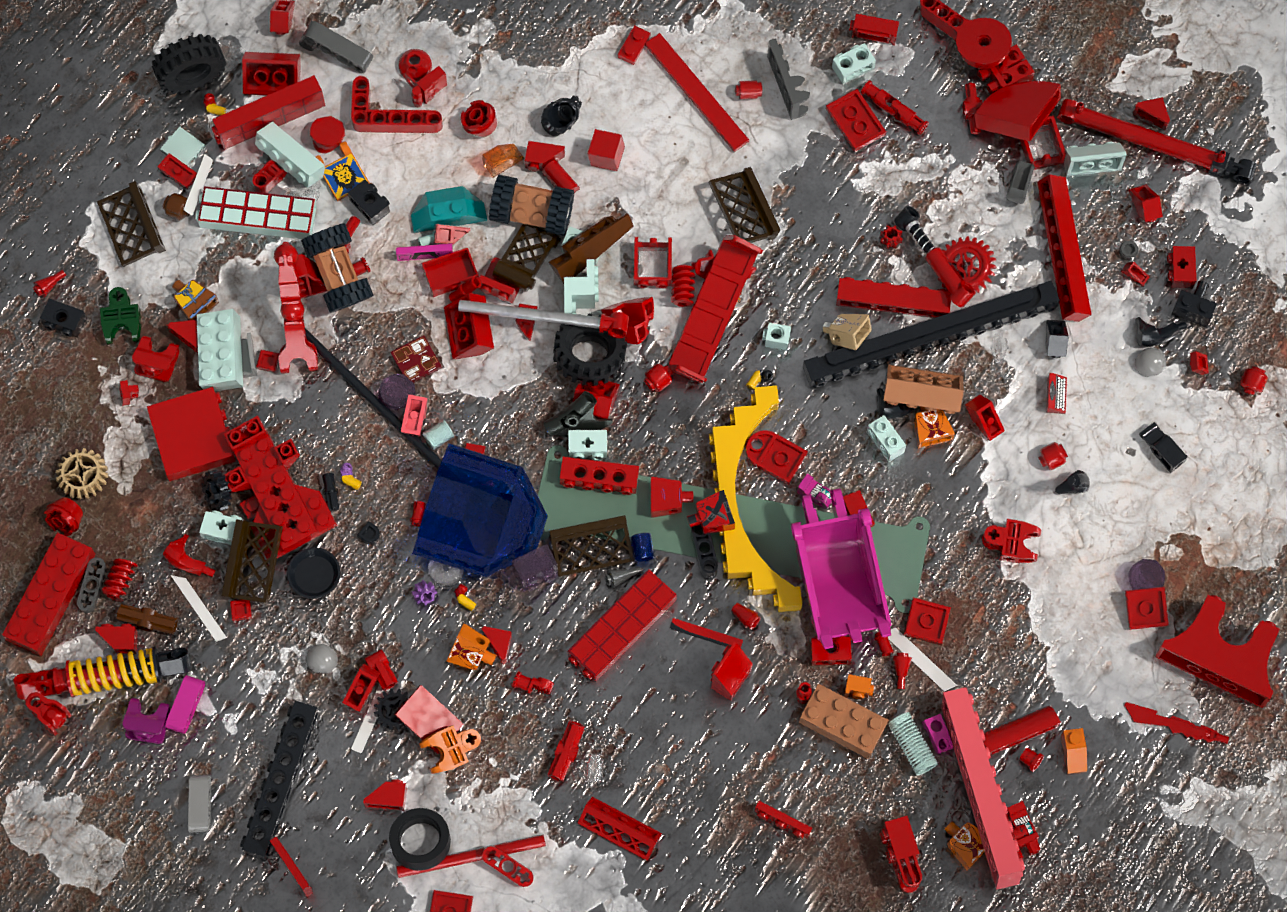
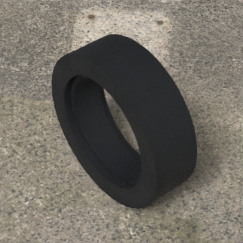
M415 808L402 813L393 822L389 832V842L395 859L402 866L411 870L422 871L437 866L445 859L450 850L451 838L446 821L440 814L427 808ZM419 823L433 826L439 833V841L432 851L424 855H413L402 848L401 837L410 826Z

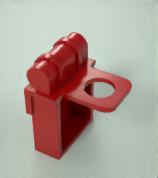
M440 66L417 82L407 72L405 73L406 82L413 88L411 95L415 107H421L423 102L427 104L434 98L436 93L447 86L446 73Z

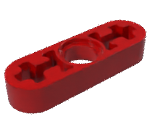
M490 845L484 848L482 858L485 863L522 887L532 884L534 877L530 869L495 846ZM495 850V856L499 859L501 855L504 856L498 866L495 865L497 861L494 858L487 859V851ZM509 860L514 864L510 872L502 869L504 861ZM517 866L521 867L518 870L520 873H529V881L521 882V877L517 874L515 877L511 876L516 872Z

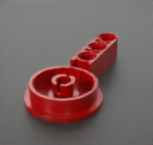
M920 0L921 16L956 40L957 50L968 65L978 69L993 68L999 65L1010 52L1012 37L1010 31L1003 23L991 18L968 20L940 0Z

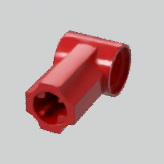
M382 649L364 658L369 667L381 672L378 682L383 691L389 690L398 684Z

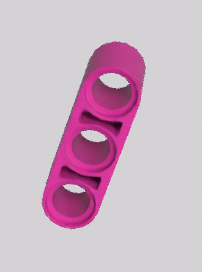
M188 675L184 677L168 715L166 728L182 734L187 732L204 691L205 681Z

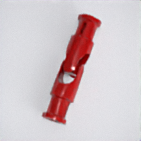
M871 80L864 85L861 90L862 95L865 94L870 97L873 103L890 115H893L904 125L912 127L917 131L918 135L925 131L929 125L928 121L922 120L916 115V112L902 104L884 89L880 90L873 85Z

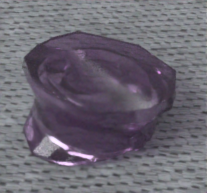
M404 374L390 375L383 379L379 388L378 398L389 408L395 410L405 408L408 394L415 396V384Z
M1141 559L1136 562L1128 573L1132 590L1163 587L1165 570L1156 560Z

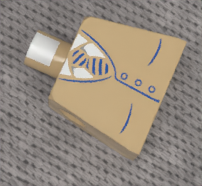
M840 314L833 323L825 322L823 325V332L830 335L833 345L857 350L872 331L868 314Z

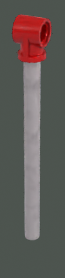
M460 300L458 311L599 328L600 333L608 331V334L614 338L626 337L629 324V316L622 312L612 313L610 317L606 316V314H601V317L466 300Z

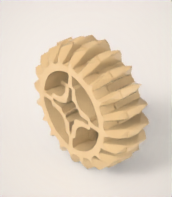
M84 448L81 453H79L78 449H75V454L73 455L71 452H68L69 457H62L64 463H58L60 469L56 470L58 475L56 481L60 483L58 485L59 488L64 489L65 495L70 493L71 498L77 495L79 500L82 499L83 495H85L86 499H89V494L91 493L93 496H96V490L102 491L100 485H106L107 483L104 480L108 478V473H106L108 467L104 465L106 463L105 460L100 459L101 456L98 453L94 455L93 450L87 453V450ZM83 462H90L94 464L95 467L84 466ZM76 464L75 468L69 471L71 467ZM81 468L83 470V480L81 478ZM95 477L94 480L88 484L89 480ZM69 481L80 482L81 487L71 485Z

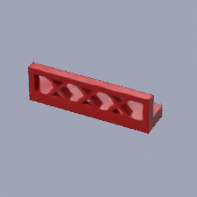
M593 796L585 805L577 823L647 861L662 835L659 831ZM587 813L594 816L596 823L591 824L584 820ZM603 825H611L614 832H606ZM620 834H628L631 841H623ZM643 842L650 846L648 852L640 850L638 843Z

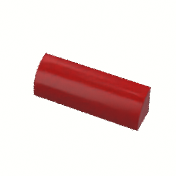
M1049 705L984 732L985 741L983 743L985 748H989L991 756L1059 727L1061 722L1054 709Z

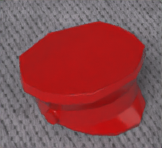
M328 116L317 118L312 123L310 137L313 139V146L318 153H329L342 143L345 137L343 122Z

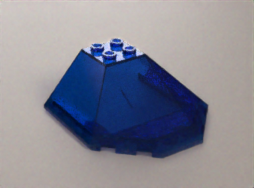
M448 443L424 510L412 554L483 577H489L495 572L536 553L548 515L522 466Z

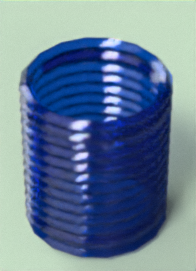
M639 533L631 536L634 561L644 562L655 558L651 533Z

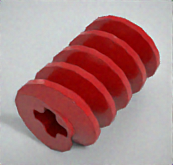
M677 265L672 269L671 302L679 307L694 305V302L690 300L694 298V294L691 292L695 291V288L691 286L695 284V281L692 279L695 278V273L690 272L694 270L692 266Z
M119 558L114 559L113 564L115 566H111L110 571L112 573H108L107 577L109 580H105L104 584L106 587H102L101 591L108 598L117 602H123L124 600L119 596H126L127 593L122 589H129V585L125 582H132V578L128 575H135L131 567L137 568L138 565L130 560Z

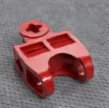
M1007 519L1004 527L996 525L987 527L982 536V544L988 549L999 550V560L1013 563H1033L1037 561L1038 554L1027 549L1023 540L1031 539V537H1040L1042 530L1024 521Z

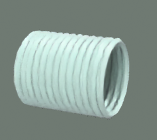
M444 420L423 432V436L432 450L454 438L452 430Z

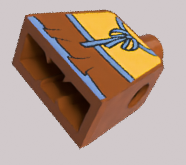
M177 280L172 286L177 292L173 297L175 303L187 320H197V314L208 313L219 303L216 294L195 280H191L186 285L181 280Z

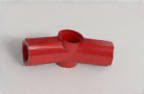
M570 720L562 740L557 745L554 754L555 758L547 774L554 780L564 781L571 763L574 762L579 751L578 745L585 726L581 723Z

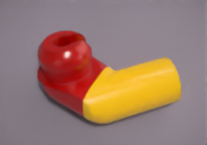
M205 94L203 103L209 113L216 115L226 113L225 107L216 104L213 94Z
M459 584L454 590L457 601L472 611L476 603L466 597L465 593L468 588L463 584Z

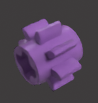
M422 580V582L415 584L414 591L411 593L418 604L422 601L427 605L434 601L437 591L431 581L427 584Z

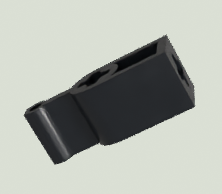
M1155 422L1139 433L1140 437L1150 446L1152 453L1170 473L1187 460L1188 456L1169 435L1163 433Z

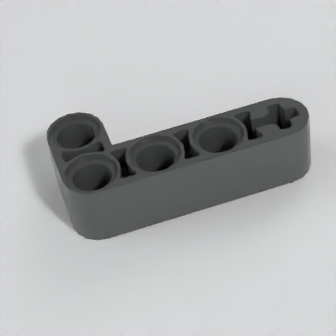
M316 21L309 23L299 41V45L304 49L313 51L317 48L360 73L366 72L373 59V55L369 51Z

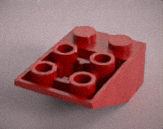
M735 641L731 646L727 645L722 653L721 662L717 661L711 670L712 678L710 680L712 682L711 689L730 701L749 675L753 666L752 662Z

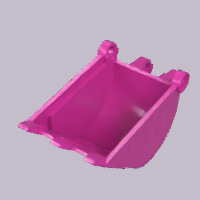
M840 488L830 490L834 519L819 521L816 509L813 508L811 494L802 496L806 524L801 525V522L791 523L800 573L812 616L810 618L818 641L822 643L824 649L833 648L832 638L849 635L853 643L862 642L861 632L878 629L882 637L891 636L890 626H892L870 528L872 520L869 508L860 509L858 514L848 516Z

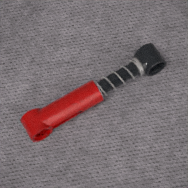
M906 205L894 219L895 224L901 230L913 235V240L917 241V245L922 248V252L926 253V261L949 291L951 301L958 307H964L976 294L975 289L963 280L941 248H937V246L932 244V240H929L928 234H925L923 227H920V214L918 211Z

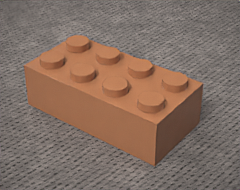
M818 684L800 717L799 723L870 759L889 720Z

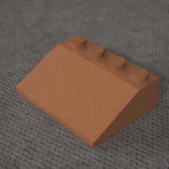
M888 364L884 390V401H887L888 404L898 405V403H903L911 408L922 406L930 411L941 409L949 414L960 412L964 392L963 376Z

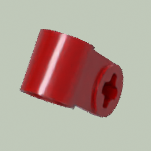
M269 160L253 176L254 191L269 193L285 178L287 172L277 166L275 161ZM260 182H264V183H265V184L262 185V186L258 185V183H260Z

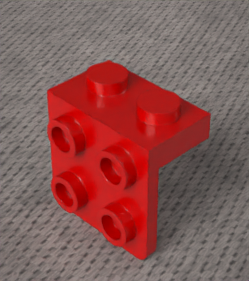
M495 257L492 259L485 276L480 275L481 287L478 289L485 294L498 297L502 301L513 303L520 289L492 276L497 262L501 260Z

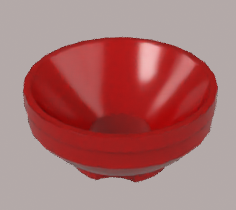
M410 49L404 52L399 59V71L404 78L407 72L415 81H419L432 70V62L429 55L421 49ZM411 57H418L420 62L416 65L409 62Z

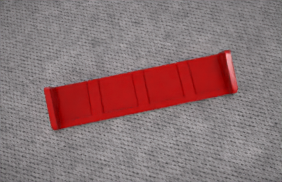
M726 235L722 239L710 270L698 293L696 302L691 309L681 336L667 364L672 372L697 383L707 381L705 374L755 259L758 254L763 252L760 247L736 235Z

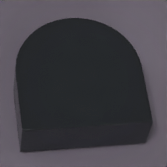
M368 521L357 534V537L365 544L373 545L379 541L380 531L377 526Z

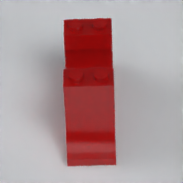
M1207 595L1191 626L1180 635L1164 640L1155 657L1263 709L1273 695L1267 675V664L1271 648L1280 628L1276 627V624L1271 621L1262 620L1250 634L1246 644L1239 646L1231 645L1223 640L1218 629L1219 622L1224 616L1226 603L1216 595Z

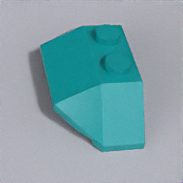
M458 186L425 192L412 212L411 220L414 233L435 230V224L460 226L487 221L484 202L465 187Z

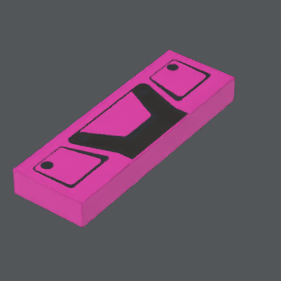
M452 244L396 248L397 261L435 259L453 253Z

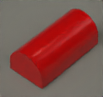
M557 160L549 162L543 168L542 174L554 188L557 186L574 190V193L580 190L578 184Z

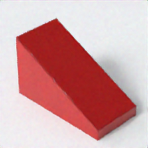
M1135 262L1126 263L1120 271L1142 286L1149 279V276Z

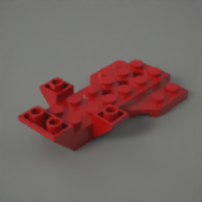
M258 415L224 433L241 467L239 466L224 474L226 476L225 481L229 482L228 487L231 489V492L253 489L260 503L253 522L283 527L277 558L338 526L320 491L294 483L288 469L298 459L300 454L292 439L275 446ZM277 490L280 491V492H279L280 495H278V496L273 495V494H275V493H274L275 491H277ZM285 506L289 507L286 513L282 511ZM295 523L296 528L292 529L290 527L291 524ZM251 527L256 537L260 532L257 527ZM271 529L265 534L269 541L275 537L276 530ZM263 537L258 540L261 548L267 544ZM270 548L263 552L266 559L271 557L272 551Z

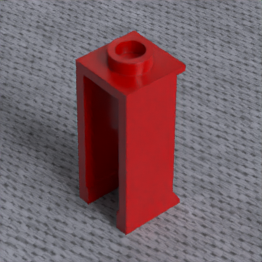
M856 14L855 20H851L849 31H853L852 38L856 36V38L883 43L890 42L895 46L899 21Z

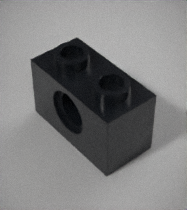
M364 179L348 192V197L362 215L372 225H375L390 213V203L385 196H380L377 193L378 190L373 183L369 184ZM369 199L375 200L373 203H366Z
M50 298L40 316V320L46 329L51 331L56 329L67 337H78L87 319L83 310ZM67 317L64 322H58L60 318Z

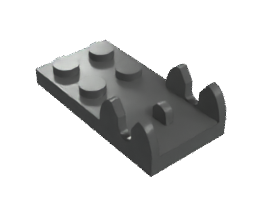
M775 38L769 40L767 58L790 119L793 120L807 113L808 106L800 104L809 99L810 92L795 90L796 87L803 84L805 78L802 76H790L788 61L784 60L782 56L784 55L782 45H778Z

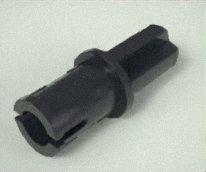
M326 473L322 475L325 489L323 494L326 496L330 511L335 512L339 510L338 489H336L334 473Z

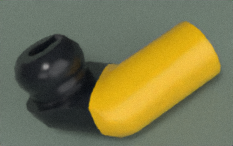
M755 371L746 386L754 390L758 383L772 380V371Z

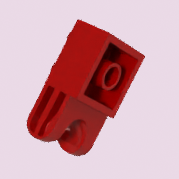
M907 815L884 822L879 835L882 844H886V858L888 863H892L900 889L905 893H913L919 887L922 873L917 860L920 853Z

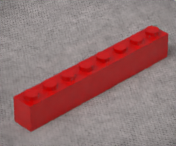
M1049 174L1037 181L1057 293L1060 299L1062 320L1080 322L1091 316L1092 313L1066 177Z

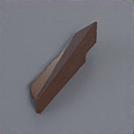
M625 214L619 219H615L614 216H608L561 246L564 254L548 263L563 284L564 277H576L587 267V259L596 260L634 227L629 214Z

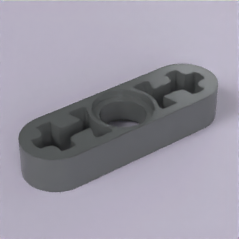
M101 558L91 559L85 572L77 600V606L83 613H91L96 608L107 566ZM97 563H99L102 568L97 569V577H95V569L93 568V566H97ZM89 581L97 582V587L94 590L87 589ZM85 592L90 595L89 602L91 603V605H87L86 608H84V605L82 604V602H86L88 596L84 594Z

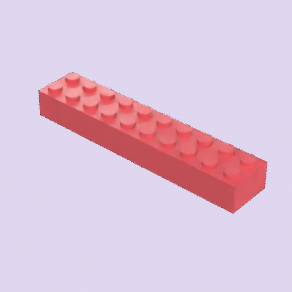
M967 687L943 692L941 709L997 890L1020 884L1025 866L1023 859L1018 857V842L1016 839L1013 840L1011 834L1013 832L1012 823L1007 821L1006 818L1008 811L1005 802H1002L1000 798L1002 795L1000 784H996L994 779L996 777L995 768L993 765L990 766V751L988 747L985 748L984 746L985 735L983 729L979 730V716L972 707L974 705L973 696L971 693L968 694Z

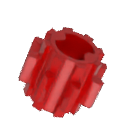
M887 225L886 229L880 232L882 237L880 243L885 244L886 249L889 247L896 249L897 245L902 243L903 239L900 237L902 231L897 230L896 225L893 227Z

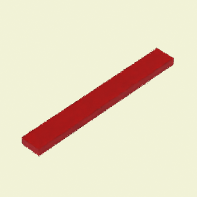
M660 33L645 43L649 51L734 152L749 143L748 137Z

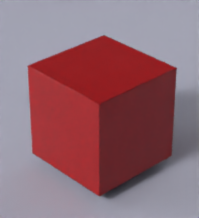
M595 129L587 153L591 166L618 171L625 149L622 134Z

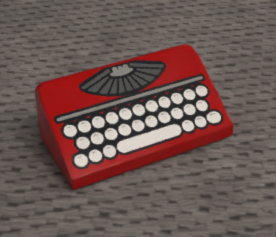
M1049 373L1046 413L1066 414L1067 377Z

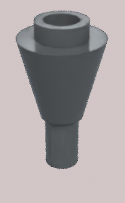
M640 567L629 570L609 569L607 574H605L606 583L608 586L611 585L612 588H615L630 577L641 574Z

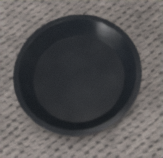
M311 547L298 552L288 565V582L293 591L301 597L308 599L325 597L338 585L340 580L339 563L332 553L323 548Z

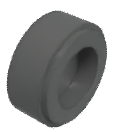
M1124 241L1119 248V254L1125 260H1133L1139 251L1137 244L1133 241Z

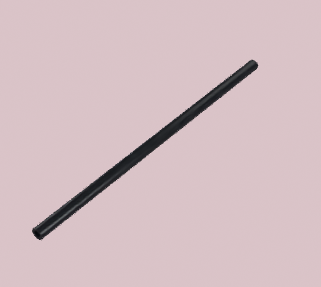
M305 328L306 339L315 345L317 353L401 433L403 422ZM401 433L473 504L480 500L481 497L418 436Z

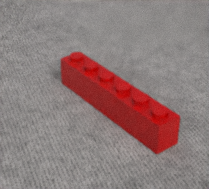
M851 277L839 278L836 306L937 318L950 313L951 299L949 298L950 293L946 289L932 290L925 286L916 288L910 287L907 284L892 285L890 282L876 283L869 279L860 281L854 280Z

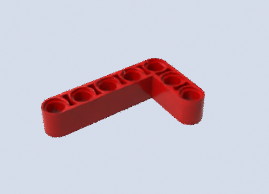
M358 76L353 80L351 119L353 128L357 132L438 133L442 130V115L436 110L370 109L371 90L369 80L365 76ZM359 86H366L363 89H358ZM360 102L365 103V104L362 105V106H358V105H357V104L360 103ZM359 119H363V120H364V121L361 122V123L356 122V121L359 120ZM378 119L383 120V121L380 122V123H376V122H375V121L378 120ZM397 119L401 120V122L394 123L393 121ZM413 120H419L418 123H412ZM432 120H437V121H438L437 123H434V124H433V123H430Z

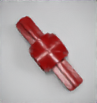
M969 82L965 84L966 99H964L962 104L963 116L969 120L970 133L977 135L981 133V129L976 128L974 113L983 102L977 97L975 83Z

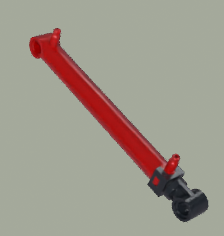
M1072 99L1063 100L1057 115L1058 120L1065 124L1075 123L1210 169L1209 173L1222 176L1224 169H1226L1224 174L1229 176L1230 173H1233L1234 180L1241 184H1250L1252 182L1257 167L1255 162L1248 159H1240L1236 163L1234 162L1235 158L1230 157L1229 162H1227L1230 153L1224 150L1217 149V152L1194 145L1086 108L1082 102L1078 103Z

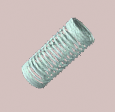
M906 712L892 719L888 725L891 731H893L892 734H895L894 737L900 743L899 746L903 749L910 765H912L911 768H914L913 771L916 775H921L933 769L938 762L934 758L935 756H932L933 753H930L931 750H928V744H925L926 741H923L922 735H919L921 732L917 725H915V722H913L914 720L910 712Z

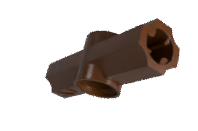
M126 604L120 605L116 618L117 621L135 625L144 631L152 632L154 630L169 635H174L178 623L177 618L159 614L156 610L146 607L140 609Z

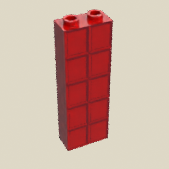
M315 75L213 118L214 126L211 128L217 144H221L225 150L255 137L257 131L271 122L281 126L325 107L322 89Z
M648 569L567 651L568 660L575 667L578 665L583 669L582 673L589 680L593 679L596 682L677 600V594Z

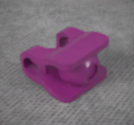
M131 698L123 720L126 738L154 744L163 743L167 730L165 725L170 713V705L161 703L154 714L144 715L141 713L140 699Z

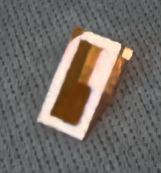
M515 144L497 145L482 155L483 165L493 178L524 159Z

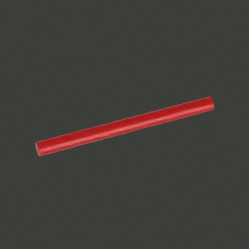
M543 834L493 846L508 855L545 847L546 843ZM485 847L447 855L440 864L428 870L416 871L402 865L396 866L398 877L402 878L483 860L482 852ZM495 850L486 852L488 855L487 859L496 857Z

